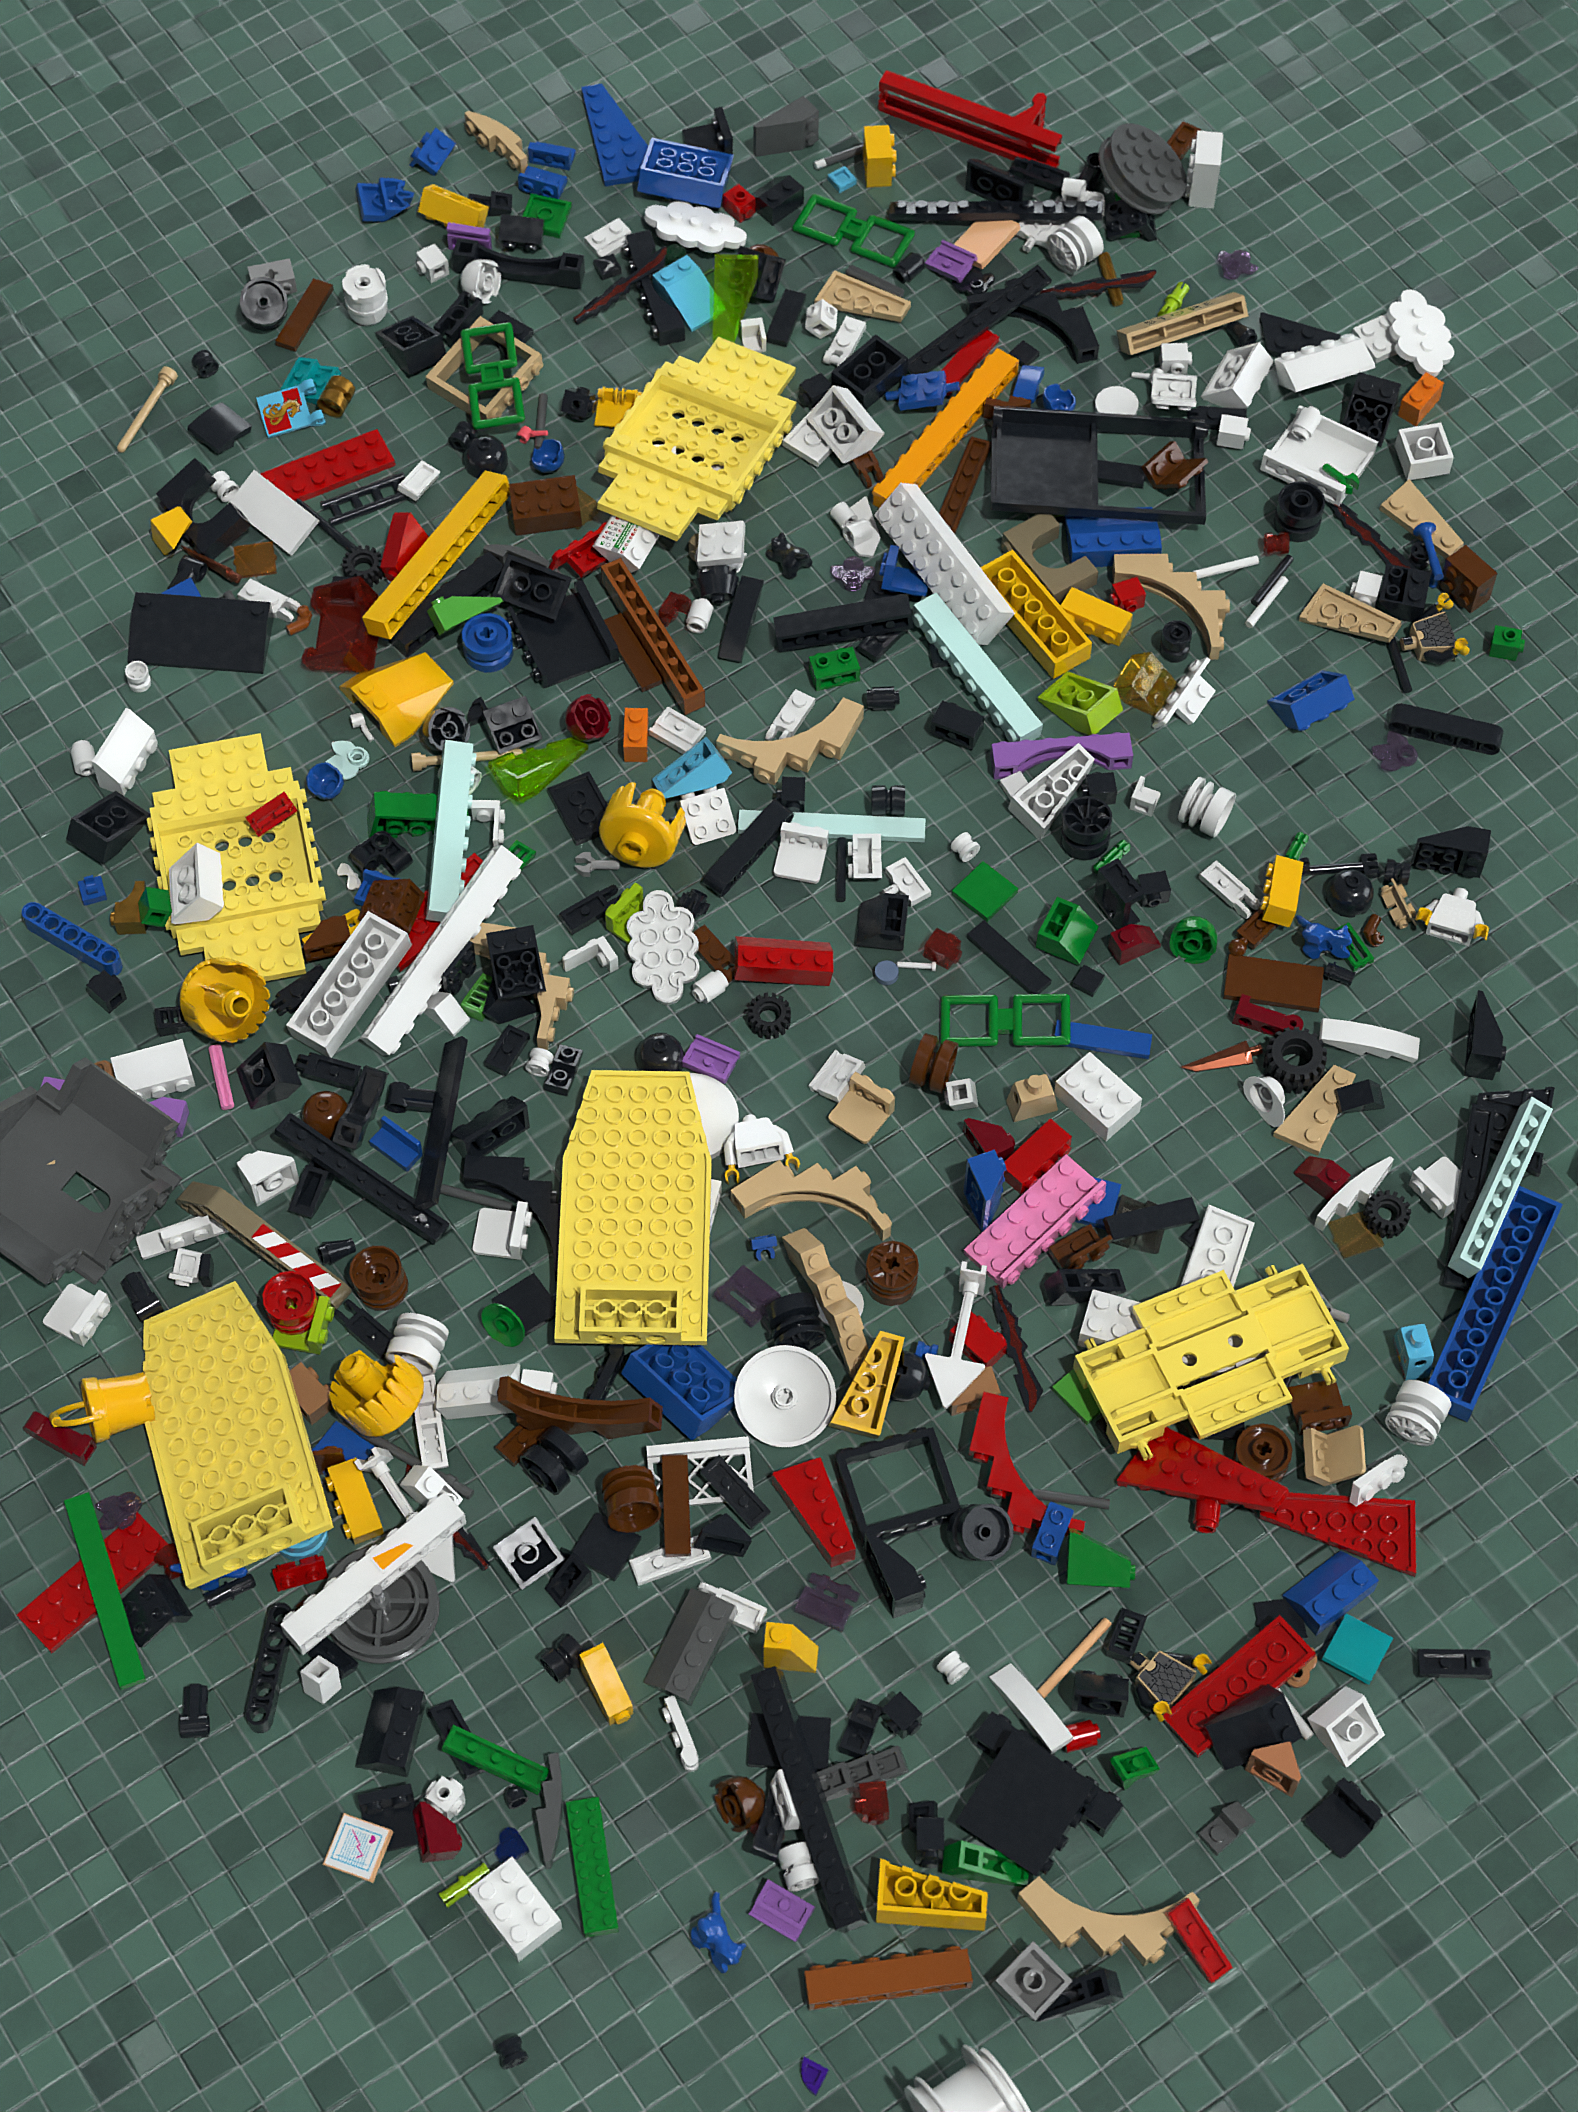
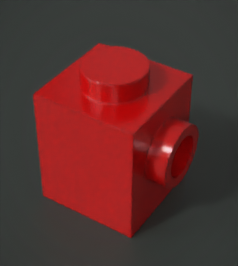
M737 184L723 194V209L741 223L756 213V198L740 184Z
M1138 577L1112 584L1111 594H1109L1110 604L1130 613L1144 607L1146 593Z

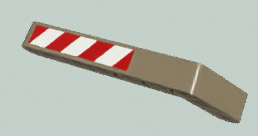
M192 1181L176 1199L177 1204L184 1211L200 1217L208 1215L209 1219L215 1220L279 1271H295L304 1274L314 1285L318 1300L320 1295L330 1297L331 1305L335 1310L340 1307L352 1292L345 1282L224 1189Z

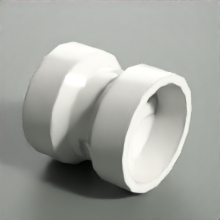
M216 472L213 476L217 481L209 488L213 492H217L218 497L223 502H229L239 490V486L234 481H230V477L226 472Z
M141 661L129 663L126 666L125 674L130 689L138 693L148 690L151 686V678L147 665Z

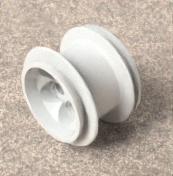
M963 2045L962 2055L967 2066L933 2089L919 2077L914 2078L915 2089L911 2086L904 2088L906 2098L913 2112H1031L1008 2074L985 2048H981L977 2054L970 2046Z

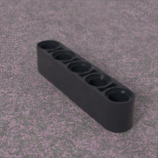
M1402 703L1393 706L1388 725L1390 731L1396 734L1488 755L1499 753L1504 733L1502 727L1495 724Z
M776 799L773 800L707 872L703 883L723 897L781 834L782 823H790L792 821L794 813Z
M283 1602L274 1604L269 1610L246 1710L249 1726L256 1733L267 1732L273 1724L291 1641L282 1631L280 1625L282 1622L276 1621L279 1615H287L292 1611L291 1607ZM275 1639L283 1640L279 1646H270V1643ZM269 1664L277 1665L276 1669L271 1672L264 1670ZM263 1689L272 1690L266 1697L259 1696L260 1691ZM258 1714L266 1715L265 1719L261 1722L253 1721L254 1717Z

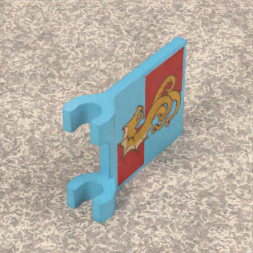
M308 379L297 386L256 398L268 439L309 426H322L326 424L322 410L310 414L304 395L317 393L313 379Z

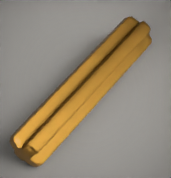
M1108 252L1100 254L1098 261L1103 277L1106 280L1117 278L1110 254ZM1119 282L1111 283V284H1106V286H1108V285H1118ZM1107 288L1112 305L1121 306L1124 300L1121 289Z

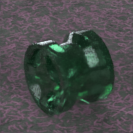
M673 244L667 247L665 250L666 267L686 256V249L683 246Z

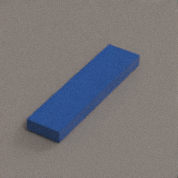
M1057 1020L1055 1036H1061V1020ZM1071 1022V1042L1068 1045L1059 1046L1149 1059L1152 1034Z

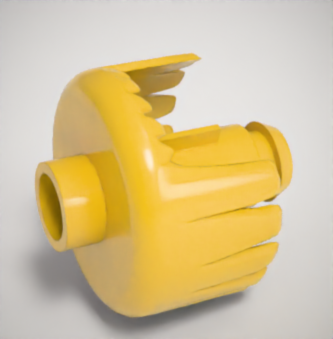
M630 782L625 787H619L612 794L600 821L599 835L601 841L615 858L628 865L640 868H652L662 865L675 852L686 824L685 812L680 807L671 824L669 821H665L662 814L666 806L664 794L657 789H647L641 793L636 805L632 804L636 783Z
M217 957L202 961L191 969L182 983L179 998L182 1015L192 1029L216 1041L235 1043L238 1040L247 1039L248 1034H254L259 1030V1026L256 1024L264 1023L266 1015L262 1011H269L270 1005L265 1001L270 998L269 990L264 987L266 981L262 976L258 975L259 972L256 969L230 958Z
M358 1350L343 1359L339 1370L334 1375L338 1384L332 1381L330 1386L332 1392L329 1393V1399L332 1402V1407L356 1431L364 1436L380 1437L395 1431L412 1416L422 1399L424 1380L421 1372L399 1355H394L395 1363H392V1365L387 1364L384 1367L377 1361L372 1360L361 1350Z

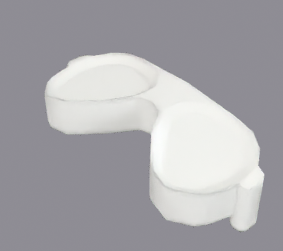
M341 863L337 874L339 876H348L347 888L349 890L359 889L361 881L358 878V874L354 873L348 864Z

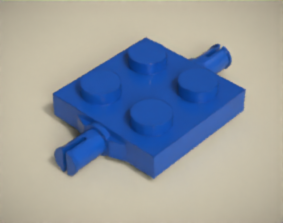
M945 370L902 376L901 387L897 391L886 392V400L899 399L900 411L943 405L946 393L960 391L959 381L946 383Z

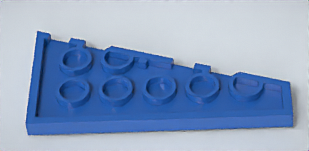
M602 84L581 87L604 185L612 186L639 181L640 168L648 145Z

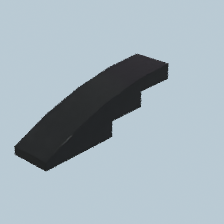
M741 576L724 633L719 659L742 663L752 624L755 621L764 580Z

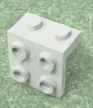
M1153 372L1151 402L1156 405V408L1168 409L1169 405H1176L1180 410H1191V407H1196L1197 375Z
M715 786L703 789L704 793L696 796L694 792L681 795L682 800L676 801L678 811L681 807L685 812L687 829L691 842L694 845L725 837L736 832L725 788L717 789Z
M783 822L781 827V843L774 866V875L803 882L818 883L828 849L829 830L816 826H803L795 822Z
M1441 1157L1425 1171L1421 1167L1413 1171L1409 1186L1443 1219L1454 1211L1460 1170L1447 1157Z
M518 1201L516 1212L482 1208L479 1211L473 1252L478 1255L521 1260L523 1249H527L528 1245L527 1227H531L532 1212H529L528 1202Z
M69 1284L44 1317L43 1323L51 1330L84 1347L89 1338L94 1335L96 1328L103 1318L108 1315L112 1306L106 1293L98 1290L94 1296L74 1284Z

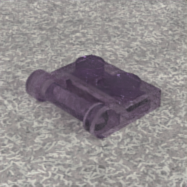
M744 1265L724 1285L720 1286L714 1294V1298L719 1302L723 1301L746 1320L745 1323L750 1327H754L765 1316L764 1311L772 1301L781 1297L777 1291ZM733 1290L754 1307L756 1311L751 1312L729 1293Z

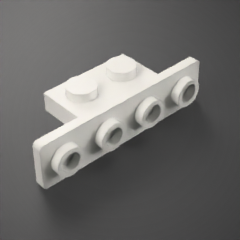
M1208 657L1201 660L1196 659L1189 665L1188 669L1190 671L1178 681L1176 691L1167 697L1165 707L1161 708L1154 716L1156 718L1152 724L1154 729L1165 725L1174 712L1188 725L1195 722L1216 691L1200 676L1210 661Z
M207 1215L204 1217L198 1216L137 1236L136 1241L142 1259L145 1260L229 1231L215 1220L209 1219Z

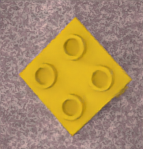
M604 386L603 388H598L599 398L594 425L615 427L617 423H621L626 411L633 407L636 397L638 395L641 396L642 392H638V389H626L625 392V388L619 391L617 387L615 391L613 388H605Z

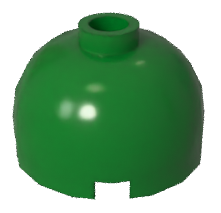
M1185 917L1176 923L1170 935V949L1177 958L1178 955L1186 958L1184 962L1192 964L1207 962L1217 949V931L1212 923L1203 917Z

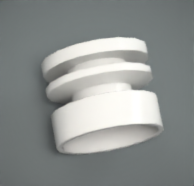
M1083 216L1075 217L1065 224L1064 227L1050 234L1046 240L1047 250L1053 262L1068 274L1076 272L1086 265V262L1092 261L1102 254L1104 249L1099 231L1090 220Z
M1198 777L1183 798L1178 821L1185 823L1189 819V826L1194 827L1201 820L1200 831L1214 838L1220 833L1231 813L1236 793L1220 787L1213 795L1214 783L1208 782L1205 786L1206 779Z
M416 1313L401 1314L394 1329L395 1337L390 1340L386 1351V1359L392 1364L395 1363L394 1355H399L406 1362L418 1368L422 1376L433 1375L436 1373L441 1358L439 1352L445 1347L449 1330L445 1325L431 1317Z
M1418 1380L1404 1381L1396 1396V1403L1392 1404L1390 1412L1385 1419L1386 1426L1392 1433L1409 1443L1419 1446H1430L1434 1443L1441 1429L1440 1423L1444 1422L1451 1408V1401L1445 1393L1426 1382Z

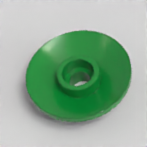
M497 1303L489 1304L483 1309L481 1314L482 1323L487 1333L493 1339L508 1347L518 1346L524 1340V1326L511 1309Z

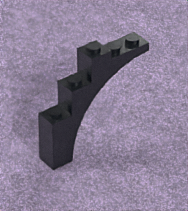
M1018 278L1005 281V288ZM1003 289L968 296L966 299L967 315L971 314ZM1054 291L1033 296L1007 315L1032 322L1049 331L1066 346L1077 364L1098 360L1099 344L1083 306L1062 311Z
M466 1155L463 1176L465 1188L484 1190L502 1196L515 1204L518 1201L528 1202L529 1212H532V1218L543 1230L551 1246L554 1257L555 1282H557L561 1204H557V1190H553L552 1181L529 1180L530 1167H526L525 1158Z

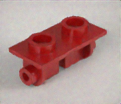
M284 791L245 818L259 837L297 812V809Z
M315 1554V1556L300 1559L301 1565L296 1566L295 1561L282 1565L278 1564L277 1568H273L272 1573L278 1592L327 1579L328 1573L323 1555L318 1556Z

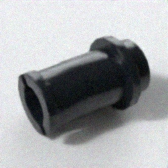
M1329 962L1324 976H1327L1328 980L1332 978L1351 986L1356 972L1336 965L1337 962Z

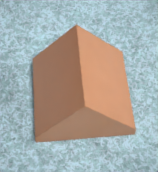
M1291 1742L1253 1750L1245 1771L1290 1797H1293L1301 1779Z

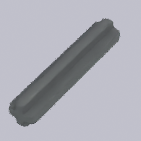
M849 265L846 270L847 276L900 298L904 296L903 288L854 265Z

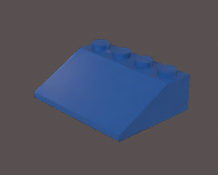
M651 138L640 168L637 191L643 192L646 195H658L666 199L682 200L689 204H701L708 208H721L734 155Z
M1137 507L1142 509H1153L1152 507ZM1064 515L1070 564L1086 556L1095 567H1108L1113 565L1114 554H1161L1162 552L1160 530L1156 521Z
M646 1344L630 1354L621 1373L646 1398H651L663 1406L662 1413L691 1441L707 1432L735 1407L734 1392L737 1378L701 1345Z

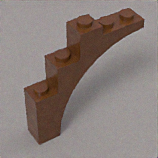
M509 1376L499 1378L498 1402L514 1412L517 1418L516 1422L528 1430L548 1428L554 1425L568 1435L597 1431L609 1440L661 1431L663 1406L651 1398L616 1401L571 1398L537 1390Z

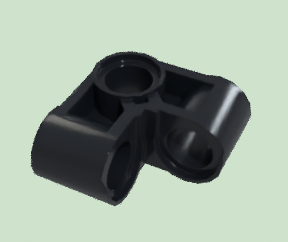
M386 831L374 833L373 836L356 846L349 854V859L362 872L364 869L375 871L383 864L392 876H396L413 863L409 852Z

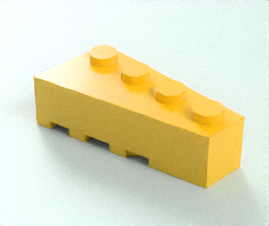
M883 1331L877 1334L828 1426L874 1439L880 1436L905 1337Z
M880 1859L876 1923L985 1931L988 1892L956 1882L949 1883L940 1880L937 1876L931 1874L927 1876L914 1872L912 1868L895 1866L890 1864V1861Z

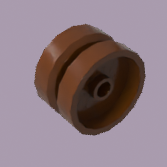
M925 1033L913 1061L909 1083L923 1087L930 1076V1090L943 1094L946 1089V1082H949L953 1073L959 1044L946 1039L938 1050V1037Z
M1263 1423L1251 1425L1239 1436L1232 1460L1280 1483L1287 1473L1292 1457L1290 1439L1282 1430L1274 1425Z

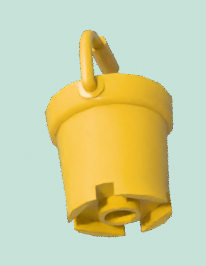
M144 1372L97 1380L96 1377L81 1379L83 1401L61 1407L49 1414V1420L55 1427H68L89 1423L95 1443L106 1441L113 1434L145 1424V1422L155 1421L154 1406L151 1404L150 1398L152 1396ZM84 1407L87 1417L74 1420H61L59 1416Z

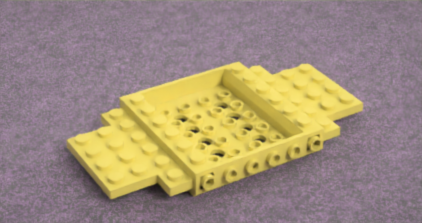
M721 337L715 340L699 363L681 356L677 358L674 364L665 362L661 369L658 368L652 381L647 382L641 396L638 395L636 397L633 407L626 411L622 422L616 424L611 437H607L604 441L603 450H605V458L598 466V472L614 478V481L598 501L597 509L675 541L679 540L697 513L718 521L723 512L732 511L736 504L741 503L746 489L749 490L752 487L756 475L759 476L765 462L771 460L774 449L780 447L785 433L788 434L791 431L793 425L791 415L796 409L797 402L780 395L795 375L796 367ZM681 413L685 417L675 419L672 415ZM701 421L704 425L695 427L692 425V422ZM721 429L724 433L715 435L712 433V430ZM735 436L741 437L743 441L735 443L731 439ZM659 440L664 442V445L656 447L652 443ZM676 446V448L682 449L684 453L676 455L672 452V448ZM699 456L702 457L704 461L696 463L692 461V458ZM715 464L722 465L724 469L716 471L712 469V466Z
M261 733L169 750L175 789L152 793L155 807L150 808L151 817L147 818L149 832L154 831V837H150L152 850L157 851L158 855L153 857L156 871L160 870L161 876L157 877L159 889L169 890L170 895L169 868L196 843L219 852L222 865V883L224 884L227 881L236 883V887L233 890L227 891L222 888L224 906L210 920L173 924L171 923L170 915L165 927L166 931L171 930L173 939L177 938L180 955L204 951L205 960L217 957L230 958L256 969L259 972L258 975L262 976L265 981L306 974L299 933L313 931L320 924L319 911L323 910L322 901H326L324 886L319 887L318 881H323L320 867H315L314 864L315 861L319 860L316 847L311 848L310 843L315 841L312 827L307 828V822H311L309 808L304 809L303 803L307 802L305 788L300 789L298 780H293L291 767L268 771ZM285 791L297 812L265 832L264 834H274L275 839L272 842H264L262 840L264 834L258 837L245 817ZM244 837L252 840V843L247 847L239 845V841ZM219 842H227L229 844L225 851H218L215 848ZM274 872H279L283 875L282 879L277 882L271 881L269 877ZM249 877L259 878V883L255 886L246 884V880Z

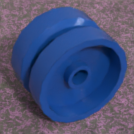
M485 613L474 616L465 623L462 630L464 657L468 665L477 671L487 673L501 670L511 662L514 655L512 630L504 618L496 614Z

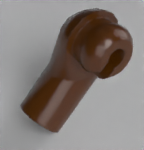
M1376 914L1370 915L1363 929V934L1371 946L1378 947L1384 942V935L1380 936L1381 932L1376 930L1381 922V917Z

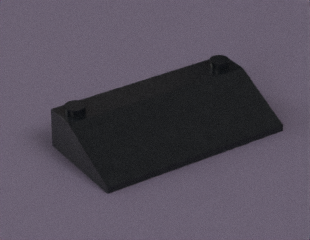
M135 592L131 613L127 662L129 664L133 661H141L151 666L264 674L274 620L271 602Z

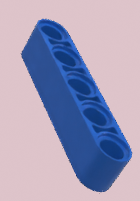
M30 902L22 908V916L29 931L99 972L105 970L110 976L121 973L123 969L122 961L118 950L39 903Z

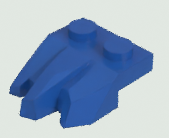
M379 178L378 184L357 183L356 193L362 220L386 221L410 206L409 204H411L414 192L403 190L405 181L394 178Z

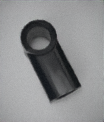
M1097 152L1087 156L1086 165L1078 178L1079 180H1086V191L1093 192L1098 181L1104 176L1099 163V153Z
M184 555L179 562L178 572L167 589L190 577L194 584L197 581H202L207 572V563Z
M392 1082L389 1085L386 1109L393 1113H405L407 1110L432 1112L436 1090L411 1088L403 1082Z
M131 1272L125 1276L121 1283L132 1301L131 1305L141 1323L164 1312L155 1292H151L141 1272Z
M190 1684L184 1687V1712L180 1717L181 1738L209 1737L210 1718L207 1713L208 1687L205 1685Z

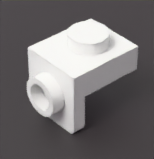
M178 1248L172 1273H169L168 1278L175 1279V1284L189 1287L190 1283H197L199 1281L201 1255L204 1253Z

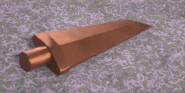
M181 546L190 556L207 563L209 568L224 576L227 580L235 583L241 581L242 576L228 566L198 554L190 548Z
M1242 1041L1239 1044L1183 1065L1181 1068L1199 1072L1246 1064L1250 1065L1253 1064L1252 1056L1263 1054V1050L1260 1044L1249 1047L1247 1041Z

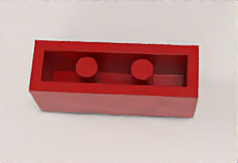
M1050 1118L1005 1161V1182L1022 1194L1026 1189L1035 1184L1043 1173L1045 1174L1050 1170L1060 1157L1062 1158L1069 1154L1072 1149V1136Z

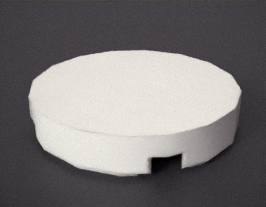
M1121 386L1105 388L1098 393L1095 399V412L1136 415L1139 407L1136 395L1129 389Z

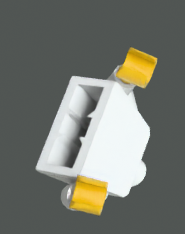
M1456 888L1453 895L1443 894L1440 900H1434L1426 907L1419 908L1415 917L1416 921L1422 920L1425 922V925H1428L1425 934L1466 946L1470 945L1472 936L1473 939L1483 937L1484 940H1487L1489 927L1484 925L1480 912L1476 910V903L1467 899L1468 891L1463 888Z
M752 1114L746 1115L742 1122L736 1123L735 1132L730 1134L724 1145L725 1165L728 1166V1170L725 1172L726 1183L729 1184L728 1177L732 1174L737 1176V1184L740 1182L739 1172L735 1169L737 1164L738 1168L782 1160L784 1155L786 1157L784 1166H789V1163H793L798 1171L800 1161L792 1155L794 1150L788 1133L779 1126L773 1125L769 1118L757 1119Z

